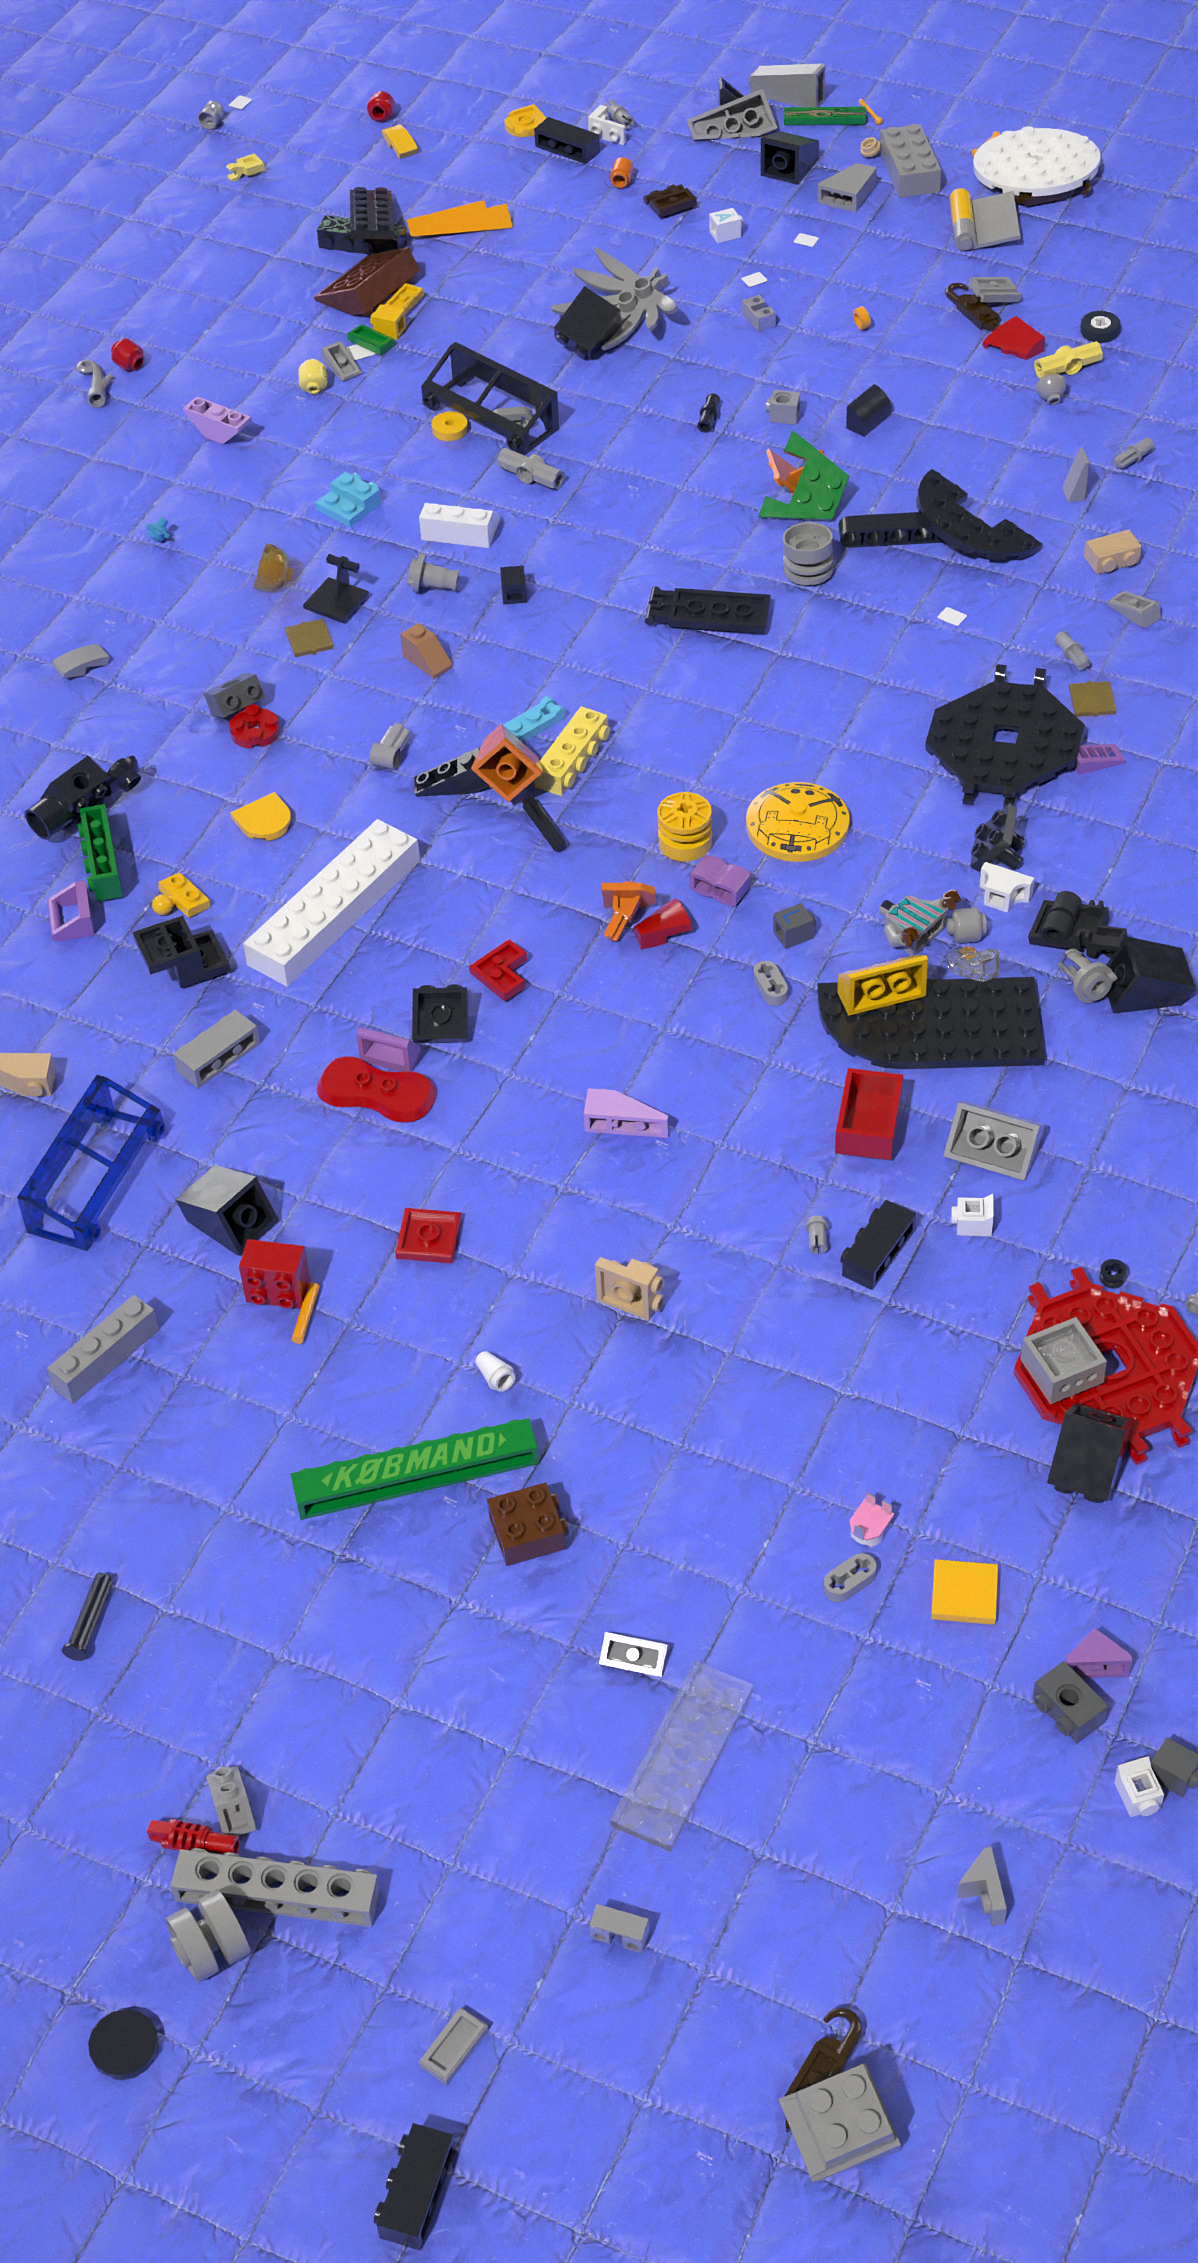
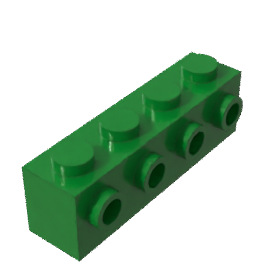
M102 804L80 808L82 823L77 825L80 839L85 838L84 841L80 842L83 856H88V858L84 859L86 874L91 873V876H87L89 892L95 891L97 901L123 897L106 806Z

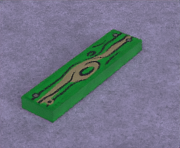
M866 106L784 107V125L866 124Z

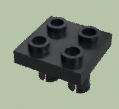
M1009 803L1002 810H997L985 824L981 823L974 833V846L971 850V868L980 871L985 862L989 863L994 859L1002 862L1011 870L1018 867L1021 862V855L1015 852L1021 849L1025 838L1014 832L1017 814L1016 807Z

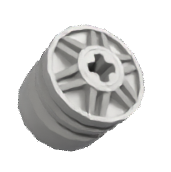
M806 522L793 525L784 532V575L789 581L800 585H815L831 577L833 573V536L828 527L819 523Z

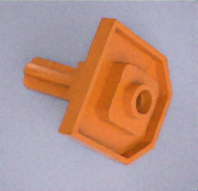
M631 881L602 883L601 891L604 908H613V917L604 932V936L610 941L617 942L627 922L631 924L638 908L656 904L655 887Z

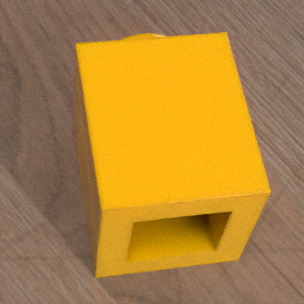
M380 304L371 315L370 323L373 329L398 340L406 329L405 309Z

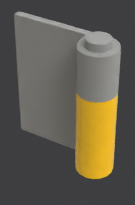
M963 188L956 189L950 194L949 201L954 240L959 250L969 251L1021 239L1013 191L971 200L970 193Z

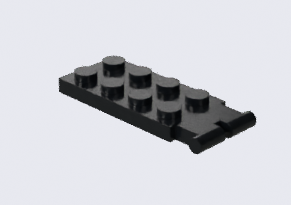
M654 586L651 589L644 622L647 625H653L656 622L668 623V627L765 634L771 595L675 588V591L661 590L659 587Z

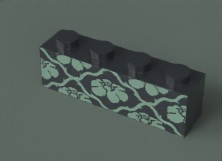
M325 215L317 228L319 248L371 255L405 248L407 245L406 230L403 225L393 224L394 239H351L350 218Z

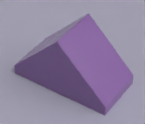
M1094 1628L1066 1657L1065 1662L1082 1679L1129 1677L1132 1656Z

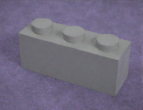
M235 1009L173 1053L177 1072L197 1089L260 1045L257 1026Z

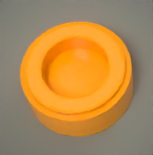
M863 306L853 310V319L859 329L864 330L871 326L870 316Z

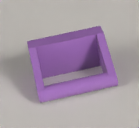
M86 880L74 882L48 899L51 937L53 941L94 935L90 897ZM78 904L79 915L61 926L59 907Z
M359 1027L357 1030V1043L361 1060L368 1064L399 1072L413 1071L421 1056L420 1047L412 1040Z

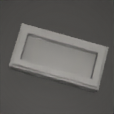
M460 2007L419 2060V2067L448 2086L489 2031L488 2025Z

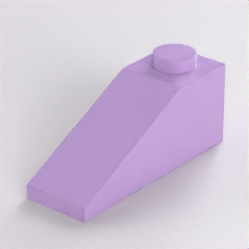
M588 1088L584 1109L585 1132L668 1138V1115L616 1090Z

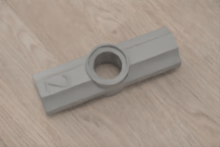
M503 448L497 459V466L516 473L517 477L525 484L535 481L558 490L565 479L564 471L545 464L544 460L537 454H531L527 457Z

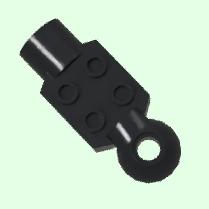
M87 755L53 780L40 800L25 811L28 825L36 835L44 840H48L63 828L67 829L72 824L77 825L82 821L80 808L102 805L106 797L111 796L119 789L128 792L139 783L141 775L138 773L137 758L133 755L127 758H120L106 772L92 757Z

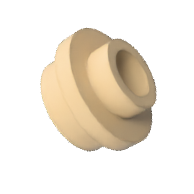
M873 137L865 139L861 143V154L864 157L877 155L881 149L880 142Z

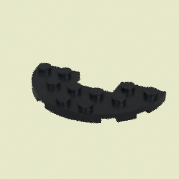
M931 469L922 478L916 498L918 512H922L925 517L924 523L928 528L951 546L969 554L972 553V550L986 554V558L1005 560L1006 556H1016L1017 559L1034 555L1041 550L1043 543L1006 518L994 527H991L982 519L965 510L960 504L966 501L969 493L943 477L939 472Z

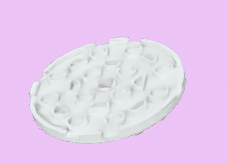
M1023 127L1017 131H1005L1002 135L984 143L974 155L973 168L977 179L991 189H994L996 186L1002 188L1003 193L1013 191L1014 195L1019 196L1020 192H1030L1032 196H1046L1073 190L1082 186L1084 180H1091L1098 172L1100 152L1098 147L1087 136L1060 129Z

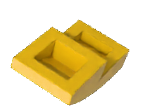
M401 124L382 130V135L389 148L394 149L399 159L418 154L416 143Z

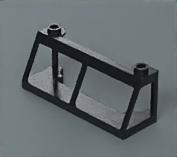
M457 342L448 347L421 386L424 406L437 410L441 402L506 435L507 446L512 451L524 456L559 430L557 391ZM450 356L452 380L446 385L441 386L432 380ZM474 376L489 383L476 402L450 390L455 385L462 387L474 379ZM493 386L535 406L536 412L526 427L481 406ZM540 418L547 431L529 444V431L537 419Z

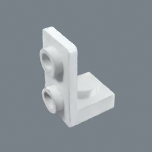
M600 105L588 116V130L599 134L600 139L620 145L626 143L625 125L609 121L608 107Z

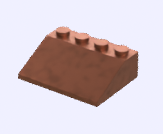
M409 247L367 255L315 295L314 299L319 303L350 315L362 314V316H366L374 311L373 307L386 302L387 296L395 294L401 285L414 280V275L420 269Z

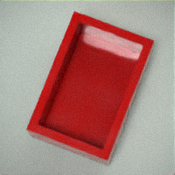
M853 1068L847 1069L836 1127V1154L884 1160L892 1159L902 1101V1074Z

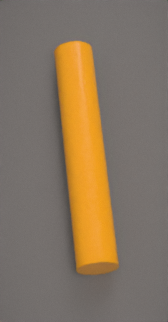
M314 1282L308 1284L291 1340L296 1344L303 1343L320 1288Z

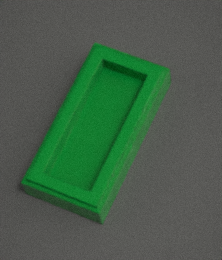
M363 324L347 333L349 341L378 355L384 354L395 346V339Z

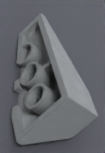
M763 89L686 120L693 140L759 137L777 129Z

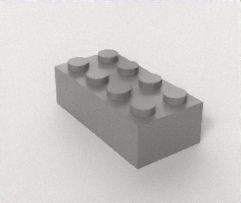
M921 124L881 129V149L879 152L899 198L940 192L941 168Z

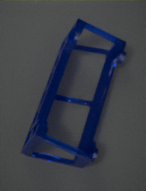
M96 1075L17 1196L27 1233L88 1251L92 1243L96 1242L101 1234V1226L98 1222L100 1214L147 1139L155 1142L163 1136L165 1123L163 1122L161 1110L111 1079ZM109 1087L146 1108L143 1115L138 1117L115 1110ZM114 1117L136 1124L114 1161L108 1160L81 1143L93 1123H110ZM76 1149L109 1169L76 1221L72 1222L50 1209L46 1196ZM44 1214L69 1227L73 1231L75 1239L43 1230Z

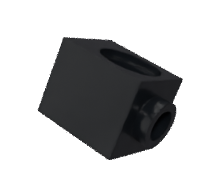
M524 565L500 567L503 604L527 603Z

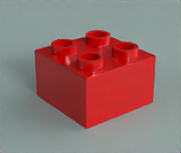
M247 1239L239 1264L246 1302L256 1305L281 1306L287 1309H301L308 1284L311 1282L305 1247Z

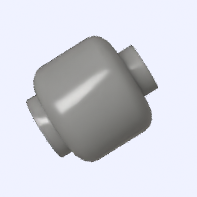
M978 908L955 909L952 913V918L947 919L948 935L953 934V938L957 943L978 942L981 940L982 935H986V917L984 913H980Z

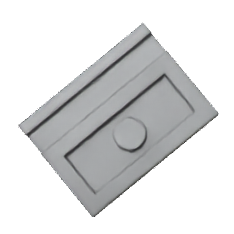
M970 277L968 286L975 295L981 298L980 301L982 303L1019 302L1022 296L1021 292L1017 293V287L1008 277Z

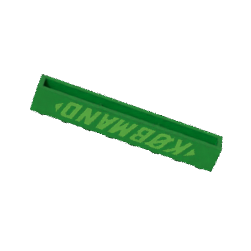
M529 1418L515 1419L504 1424L491 1427L485 1426L478 1430L461 1434L455 1433L436 1440H424L418 1444L406 1447H394L388 1451L376 1454H364L358 1458L346 1461H334L328 1465L316 1468H304L298 1472L290 1473L300 1520L538 1465V1447Z

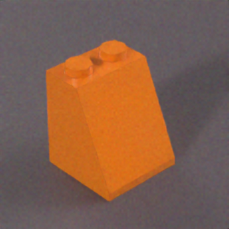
M502 724L484 739L471 767L479 777L507 802L518 795L543 771L538 756Z

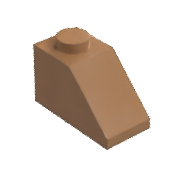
M420 623L415 624L400 634L403 657L433 679L453 668L450 659L435 634Z

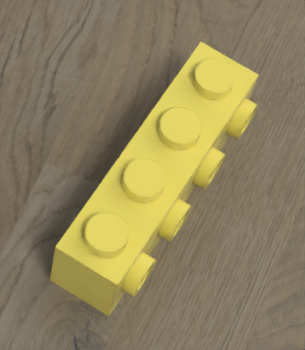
M580 707L540 760L543 771L535 779V788L563 796L566 790L573 786L577 775L584 771L591 756L596 755L598 747L603 740H607L610 734L608 715Z

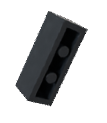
M547 117L534 128L535 147L583 164H587L600 153L599 134L550 117Z
M885 1200L879 1209L875 1208L871 1213L867 1226L865 1228L861 1227L857 1232L854 1244L851 1248L847 1247L842 1253L840 1259L842 1263V1276L873 1290L915 1232L916 1213L889 1200Z
M412 2123L409 2135L403 2134L398 2148V2155L401 2156L397 2168L392 2167L388 2174L386 2189L389 2191L385 2202H379L374 2215V2224H377L380 2239L421 2251L456 2150L453 2134Z

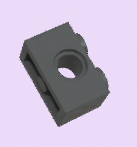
M243 673L203 693L212 716L222 718L265 697L257 675L252 673Z
M1065 1661L1035 1681L1033 1701L1036 1707L1042 1713H1047L1055 1721L1059 1731L1065 1736H1070L1076 1743H1079L1106 1722L1109 1706ZM1062 1702H1070L1074 1705L1066 1706Z

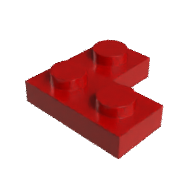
M508 939L469 965V972L503 1001H506L525 988L524 980L512 970L527 961V952Z

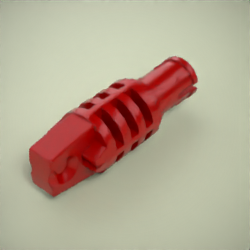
M170 1819L169 1822L151 1820L147 1829L150 1841L161 1843L162 1848L180 1851L181 1849L190 1851L191 1849L199 1848L222 1855L224 1853L237 1854L239 1851V1836L213 1832L207 1825L191 1824V1822H182L181 1820Z

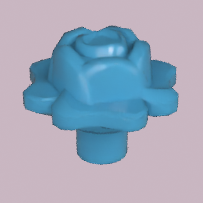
M160 517L157 523H146L145 526L149 529V537L159 542H163L165 538H171L172 536L168 534V529L166 528L168 520Z

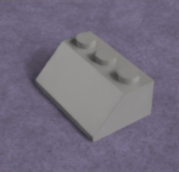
M968 1101L958 1102L943 1157L1025 1181L1038 1152L1045 1124Z

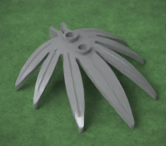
M594 247L596 256L602 265L616 278L573 267L574 275L589 286L606 292L619 293L602 297L621 310V324H623L602 346L603 350L610 349L628 338L637 328L645 312L646 326L648 331L651 332L659 322L658 307L665 314H673L678 311L676 303L668 296L659 292L661 287L669 283V279L665 273L661 276L660 270L657 267L651 272V275L640 277L626 265L597 247ZM572 302L552 305V312L563 315Z

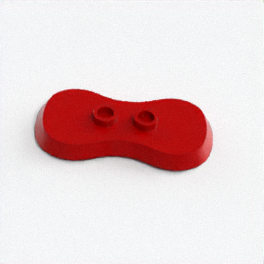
M351 1056L339 1057L333 1060L321 1074L316 1088L318 1097L331 1106L365 1107L375 1110L395 1122H413L421 1119L433 1106L437 1094L435 1084L418 1072L383 1071L370 1066L359 1058Z

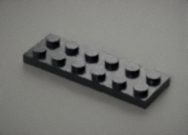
M355 187L354 190H350L351 239H394L391 190L383 187L375 188V190Z

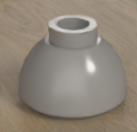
M1058 374L1045 376L1035 384V390L1039 397L1046 400L1049 405L1058 404L1061 402V396L1066 390V378Z

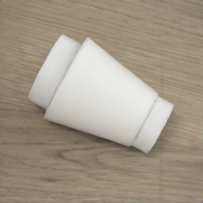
M488 1351L481 1352L476 1357L475 1363L491 1389L503 1392L513 1385L515 1374L510 1365Z

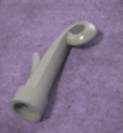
M82 360L76 365V370L82 374L93 373L91 388L87 395L88 404L94 408H100L105 404V389L113 379V375L109 374L104 378L102 369L96 362Z

